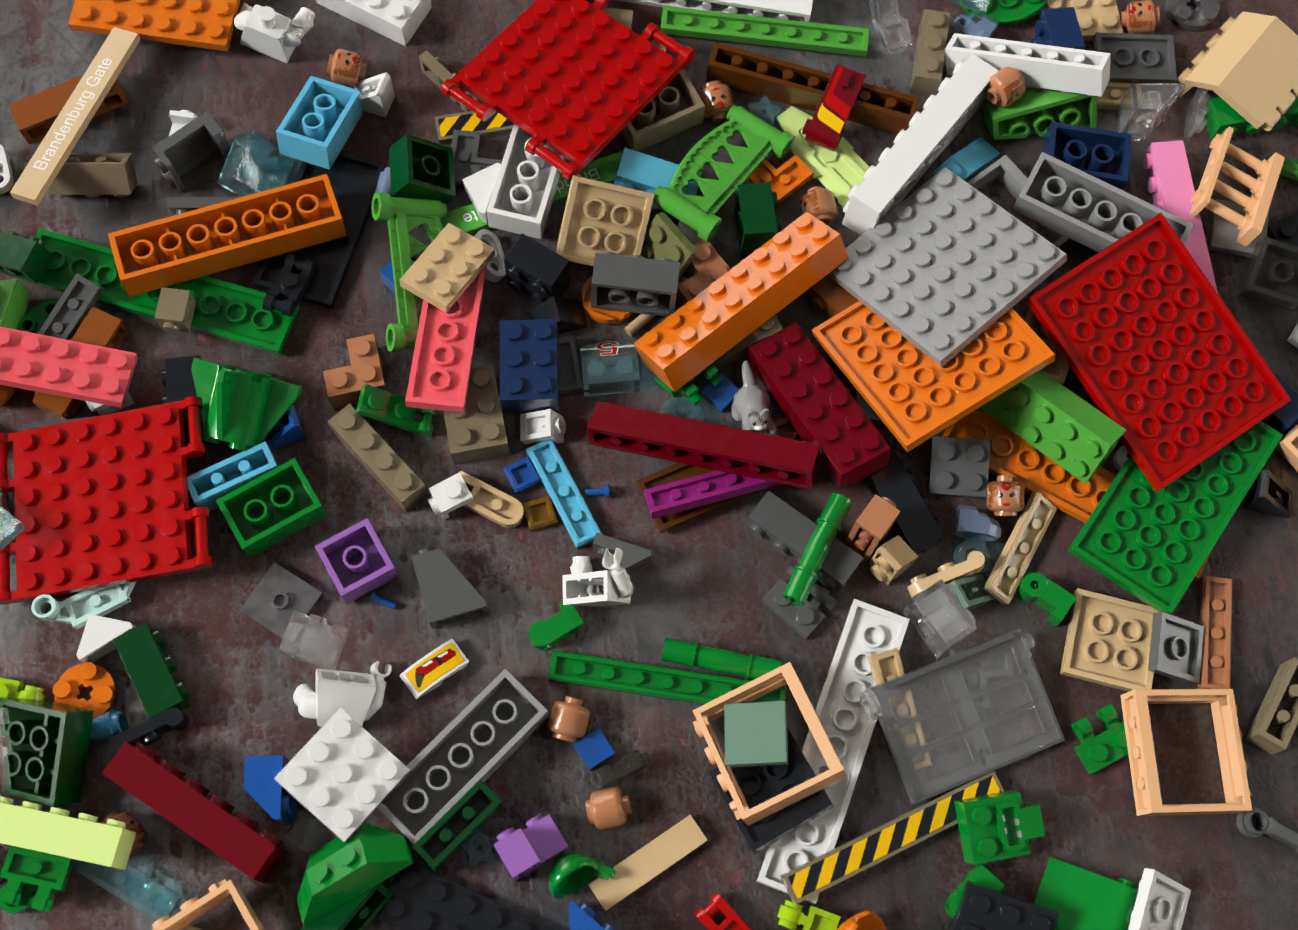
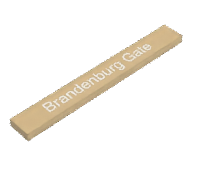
M117 27L112 29L10 191L14 199L37 206L40 204L140 42L138 33Z

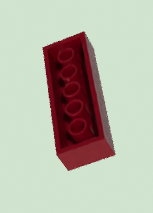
M797 322L748 347V362L752 371L801 439L820 445L819 464L839 491L888 465L891 451L890 446Z
M127 742L123 744L102 772L103 775L251 879L267 883L288 853V851L281 847L284 843L283 840L263 828L260 832L256 829L259 826L257 822L239 811L234 815L232 813L235 808L234 806L213 793L210 797L207 796L210 792L208 788L188 776L184 780L185 772L164 759L159 762L162 756L139 742L136 746Z

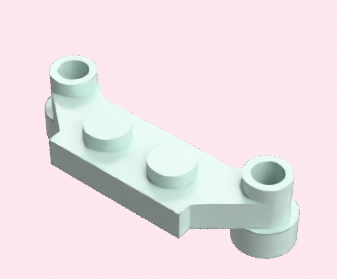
M137 581L81 591L62 602L57 601L50 595L43 594L34 599L31 609L33 614L42 620L72 624L75 629H79L86 625L89 614L102 617L130 603L131 599L129 596Z

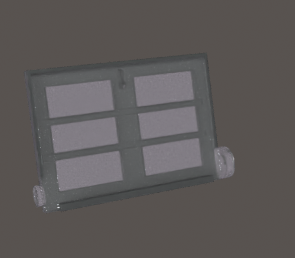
M1021 628L1014 629L860 692L859 698L866 716L871 721L879 719L911 804L919 803L1065 741L1030 653V650L1035 648V642L1029 632L1022 633Z

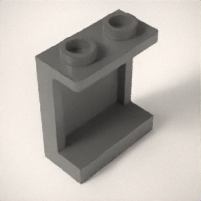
M207 111L152 147L157 156L154 162L162 172V177L170 187L175 185L180 192H183L185 187L179 177L216 152L225 163L235 158L222 128Z

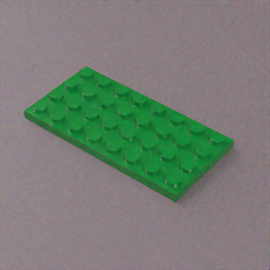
M1260 421L1169 485L1156 492L1132 456L1129 455L1067 551L1158 612L1171 615L1283 434Z

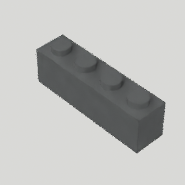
M769 490L749 515L746 523L751 534L759 539L765 538L773 544L772 547L776 552L783 556L789 555L796 560L797 566L808 541L817 527V524ZM835 538L830 552L817 574L820 577V582L828 589H836L840 592L859 567L864 557Z

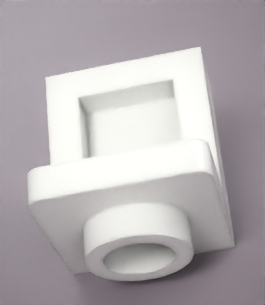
M460 472L428 488L432 498L428 499V502L434 514L441 513L444 520L450 518L449 512L474 500Z

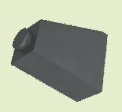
M432 547L418 551L417 555L411 556L429 624L432 629L489 613L484 598L440 548L435 550Z

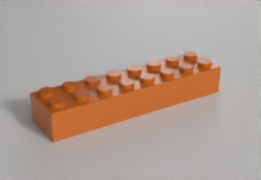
M327 174L108 233L119 278L128 297L346 236L343 220Z
M808 212L798 217L781 232L777 233L773 238L633 343L644 365L674 392L846 261L849 257L840 233Z

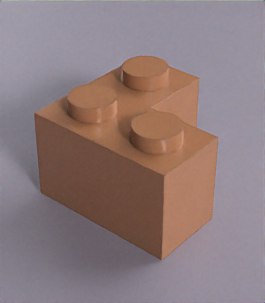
M701 239L693 244L699 252L685 270L691 278L677 287L676 301L681 307L731 270L710 242L707 243Z
M374 334L346 339L351 365L323 371L328 398L333 409L346 407L349 403L351 405L358 404L361 388L365 384L388 392L379 346Z

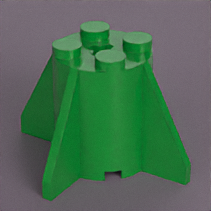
M193 358L191 371L196 394L202 398L203 408L200 409L204 425V441L220 443V441L229 442L230 448L242 451L259 445L299 398L301 386L272 378L273 373L256 372L243 368L242 370L236 369L234 371L233 366Z

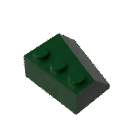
M0 697V708H4L5 724L0 725L1 736H6L8 753L4 756L7 795L50 806L81 802L93 710L48 700Z

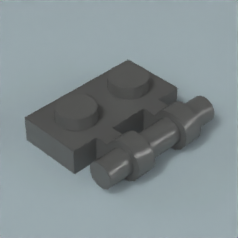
M793 564L786 573L792 576L796 565ZM780 578L763 597L761 602L806 640L825 618V615L817 608L824 604L828 609L832 610L838 601L830 595L831 591L825 586L821 588L815 582L810 592L814 596L811 602L806 600L804 606L794 605L782 597L788 584Z

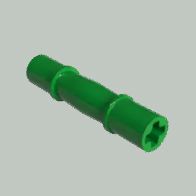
M831 493L821 516L817 519L818 525L806 545L799 565L794 567V572L782 595L788 602L797 606L805 605L815 581L819 579L817 574L830 552L836 534L841 532V527L852 506V501L838 493Z
M667 637L665 638L661 661L690 666L692 669L693 666L719 673L745 676L746 680H754L782 665V661L755 656L753 653H750L748 656L725 649L697 645L698 642L691 643Z

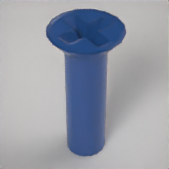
M375 590L369 599V602L375 601L393 610L397 603L377 595Z

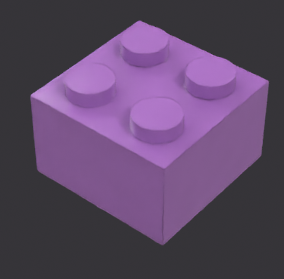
M368 518L315 546L346 604L399 577Z

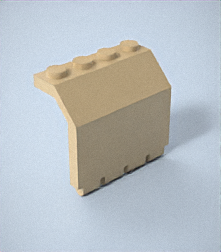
M1243 11L1235 19L1231 16L1220 27L1223 32L1220 35L1216 33L1206 44L1208 50L1206 52L1200 51L1191 61L1194 66L1191 69L1187 67L1178 76L1179 84L1173 91L1181 97L1192 87L1213 90L1254 128L1258 129L1261 127L1265 131H1271L1280 120L1281 115H1284L1298 97V35L1276 16Z

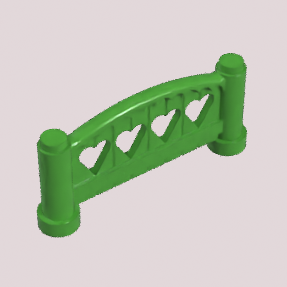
M733 105L726 116V119L729 121L715 128L696 143L681 161L669 187L663 188L658 186L653 193L655 205L698 232V237L707 243L716 235L723 221L716 214L737 191V185L743 184L770 153L779 159L784 158L795 140L794 135L787 131H779L742 106ZM733 133H739L743 136L748 147L732 146L726 141L732 139ZM719 149H725L728 151L733 163L716 162L712 159V156L718 155ZM710 165L713 167L719 180L700 178L697 173L703 171V166ZM689 182H696L704 197L686 195L682 192V189L688 188Z
M376 192L372 200V216L374 220L387 221L398 315V323H390L387 326L386 347L389 352H402L404 348L415 349L421 316L417 310L422 308L423 299L400 286V279L414 264V261L411 259L425 251L429 246L408 233L421 225H425L429 229L428 238L432 243L443 230L440 220L446 218L447 206L439 200L390 197L388 193Z

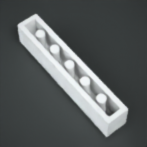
M954 33L945 48L947 75L952 76L954 75L952 72L960 60L965 62L973 53L998 71L1004 67L1020 70L1026 79L1025 86L1102 97L1110 80V53Z

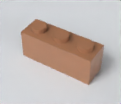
M875 494L851 529L844 544L864 557L863 560L865 562L873 555L898 517L900 511L896 508L895 503L886 497H879Z

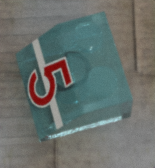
M635 339L579 343L584 396L639 392L638 354L633 344Z

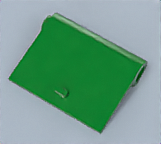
M1050 857L1034 903L1056 910L1060 914L1054 930H1128L1138 890H1136L1137 885L1129 880L1119 878L1117 882Z

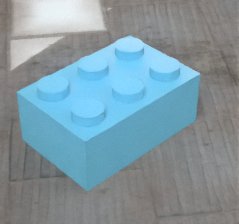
M310 76L276 130L279 153L330 170L363 114L361 91Z

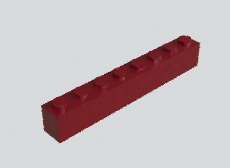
M597 401L587 426L590 445L810 490L812 489L819 465L820 445L809 441H798L779 435L772 436L752 430L732 428L723 424L716 425L701 422L697 419L676 417L667 413L660 414L645 411L641 408L620 406L615 403Z

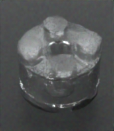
M293 611L278 651L298 661L316 664V667L335 670L350 630L335 624L331 627L327 625V619L318 615L311 614L309 617L303 613Z

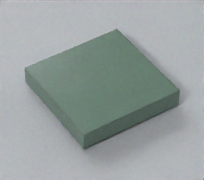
M785 701L724 704L726 767L788 764L787 705Z

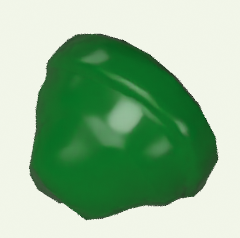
M564 851L557 856L549 875V891L555 898H563L582 888L593 877L604 880L612 879L616 871L610 866L602 865L598 860H593L583 854Z

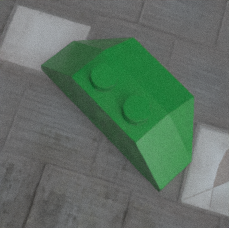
M363 822L345 843L336 837L310 853L297 897L302 924L305 927L311 925L411 865L413 860L406 838L395 832Z

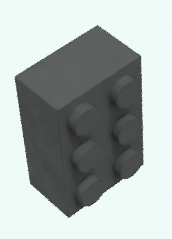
M613 252L595 253L591 285V308L670 316L674 313L680 262H674L668 258L658 260L646 259L641 255L620 256Z

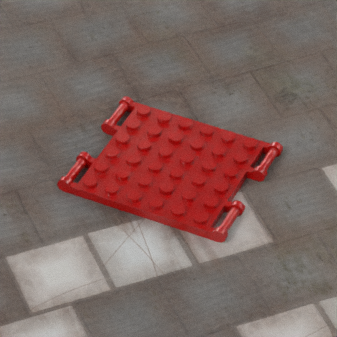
M536 0L452 79L445 80L440 88V92L447 97H453L468 107L483 122L487 121L496 112L503 115L533 136L525 147L528 153L538 155L560 170L563 177L571 180L572 175L576 176L695 55L694 49L689 46L684 47L661 32L659 27L652 22L648 24L641 35L623 25L603 11L611 0H594L593 4L587 0ZM654 39L679 57L677 59L651 43V41ZM460 88H463L464 90H466L467 92L481 100L483 104H481L480 102L466 94ZM547 145L570 162H566L544 146Z
M190 396L184 400L12 433H0V493L14 491L16 539L14 543H0V605L34 600L43 594L57 596L208 569L213 566L212 557L209 556L207 519L210 518L209 508L195 507L189 511L186 459L206 454L205 444L202 443L200 409L203 408L201 397ZM188 412L190 444L185 447L183 413ZM13 445L14 479H8L7 446ZM192 522L195 523L196 557L192 559L190 523ZM16 555L17 591L10 592V556Z

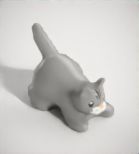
M745 360L742 363L743 387L734 395L731 406L732 417L736 421H742V430H752L772 436L777 435V428L771 418L773 408L768 391L756 384L750 363Z

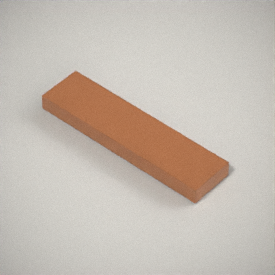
M1203 575L1200 577L1199 625L1204 626L1198 689H1231L1232 579Z

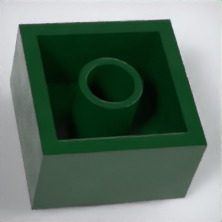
M409 134L404 135L389 148L391 197L439 200L441 203L446 204L456 196L453 148Z
M770 182L737 185L734 217L740 259L748 257L777 233L781 232L780 217H775L774 210L778 207L777 193L772 192Z

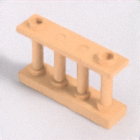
M1229 126L1222 135L1217 134L1209 146L1212 151L1199 188L1191 198L1190 203L1193 205L1189 216L1194 218L1205 207L1237 225V229L1240 232L1236 242L1246 247L1262 232L1285 157L1275 152L1268 160H1259L1229 143L1234 131ZM1225 154L1256 170L1257 179L1223 161ZM1219 172L1250 188L1251 197L1217 179ZM1213 190L1243 206V210L1246 211L1245 216L1212 199Z

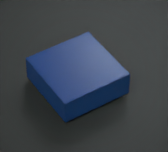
M720 373L719 375L723 379L716 386L710 383L701 392V395L722 413L733 402L734 395L739 388Z
M529 456L503 468L516 495L542 483Z
M599 728L573 744L590 771L615 755L614 750Z

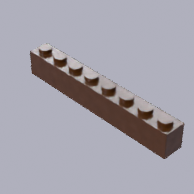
M715 42L707 66L706 81L720 80L722 84H726L732 89L816 111L832 74ZM863 83L848 120L898 134L902 129L906 131L910 127L909 122L917 111L920 98Z

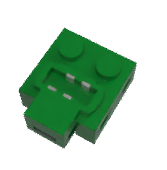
M1009 790L954 801L965 863L978 865L1031 854L1029 839L1045 836L1040 805L1022 804L1021 793L1018 791Z

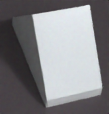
M383 73L359 81L354 89L361 91L362 111L386 118L395 97L391 76L388 73Z
M495 163L462 179L465 190L481 221L484 223H488L487 208L501 167L500 163Z
M89 614L76 654L78 659L83 663L96 662L117 649L113 642L114 638L136 628V626L130 622Z

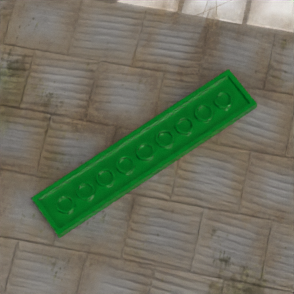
M39 228L35 237L45 243L44 248L51 252L53 257L38 284L20 279L21 281L64 293L77 273L104 289L96 303L155 319L161 288L128 297L120 281L112 249ZM208 276L164 287L190 290L196 300L190 330L280 356L300 309L298 304L291 317L282 315L281 311L274 310L271 312L264 310L263 300L268 293Z

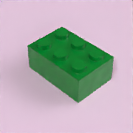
M295 458L216 500L242 550L249 558L328 516Z

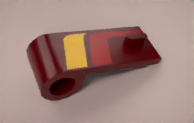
M836 64L812 120L807 119L802 134L806 135L805 141L833 152L837 150L844 133L845 124L866 75Z

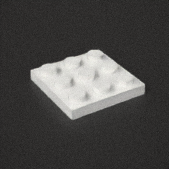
M340 707L276 775L274 780L345 843L410 769Z

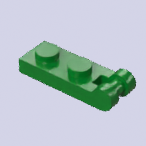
M365 384L361 388L356 414L422 436H432L434 430L432 421L433 418H436L438 410L406 407L405 397ZM415 414L422 416L421 422L414 421Z

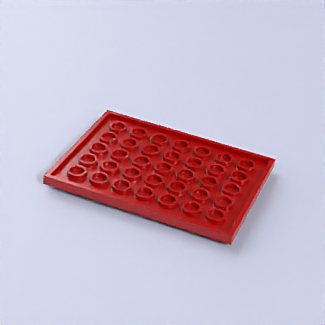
M1162 212L1025 300L1099 410L1126 429L1120 440L1155 492L1169 485L1291 400Z

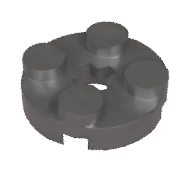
M1166 0L1165 12L1170 21L1174 19L1179 24L1178 27L1189 32L1202 31L1217 16L1219 1ZM1187 4H1194L1197 7L1196 10H1192L1191 6H1187Z

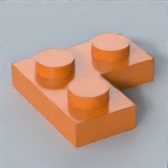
M794 155L778 169H775L764 159L746 181L749 184L770 182L771 190L777 193L778 204H780L812 179L814 172L797 155Z

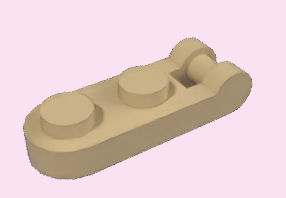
M459 471L467 487L472 488L471 494L474 499L463 505L464 507L506 528H514L522 522L524 510L520 501L463 471Z
M972 551L969 553L966 561L956 565L953 562H949L938 567V572L933 575L927 576L926 573L913 577L910 579L911 585L907 587L911 598L922 597L948 586L954 580L981 572L984 568L985 557L980 551Z

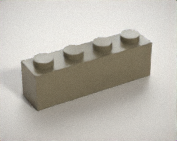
M350 403L327 421L333 434L405 512H408L428 495L425 484L361 415L356 414V410Z

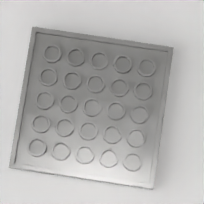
M944 167L879 220L874 229L870 228L845 248L849 258L827 275L940 367H943L1067 261V254Z

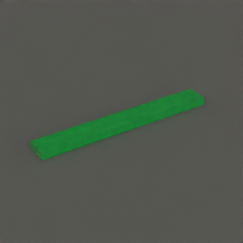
M552 650L548 681L700 705H704L750 682V680L556 650ZM782 686L750 703L785 701L787 686Z

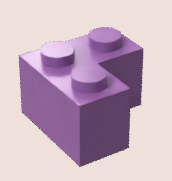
M539 814L525 823L528 828L523 831L521 828L515 831L511 827L497 836L499 841L494 844V847L515 882L553 860L561 852L569 850L568 845L550 815L543 818L542 814Z

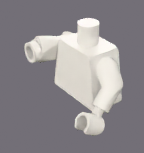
M243 3L239 14L234 19V25L237 29L243 30L240 44L288 63L295 47L301 45L300 40L313 27L315 13L308 8L302 7L291 21L288 17L275 12L269 6L254 5V7H251L247 3Z
M616 548L613 555L608 549L605 550L602 565L611 571L593 572L589 556L573 557V563L570 567L571 574L562 575L563 605L604 607L630 604L634 587L624 566H620L623 551L620 548Z
M379 661L371 665V674L316 668L315 692L309 684L299 685L293 695L294 703L298 706L300 715L304 718L316 719L317 725L323 727L340 707L362 726L364 721L369 720L382 707L386 688L384 677L391 673V665L389 663L385 665L383 674L378 671Z

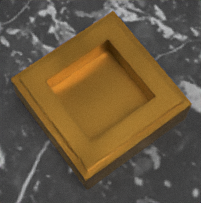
M550 495L522 503L530 532L558 524Z

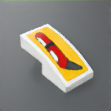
M450 639L400 674V678L417 700L439 687L443 680L465 668L469 660L455 641Z

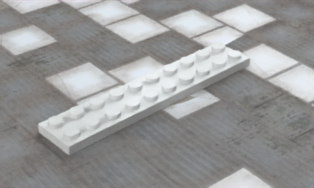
M857 599L853 600L815 709L848 777L824 788L834 805L833 808L768 846L756 882L788 894L780 875L835 848L877 720V714L867 691L868 688L875 686L867 656L898 648L900 651L910 619ZM809 729L801 751L815 775L818 776L830 769ZM819 893L805 901L816 904Z

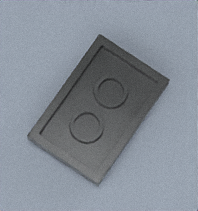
M1095 33L1093 37L1094 51L1110 53L1109 82L1174 86L1176 83L1177 73L1173 35Z

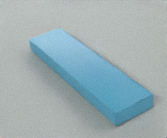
M542 441L527 448L526 453L538 472L548 495H550L551 501L576 549L593 542L596 533L602 534L554 441Z

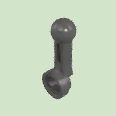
M1252 807V811L1237 814L1236 824L1238 830L1245 837L1258 838L1264 834L1269 835L1296 849L1298 853V833L1277 823L1260 808ZM1253 814H1255L1259 820V827L1257 830H1255L1251 824V817Z

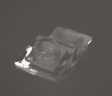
M1197 88L1188 104L1183 129L1184 138L1188 141L1194 132L1200 134L1208 122L1204 118L1210 109L1205 106L1211 95L1207 94L1208 89Z

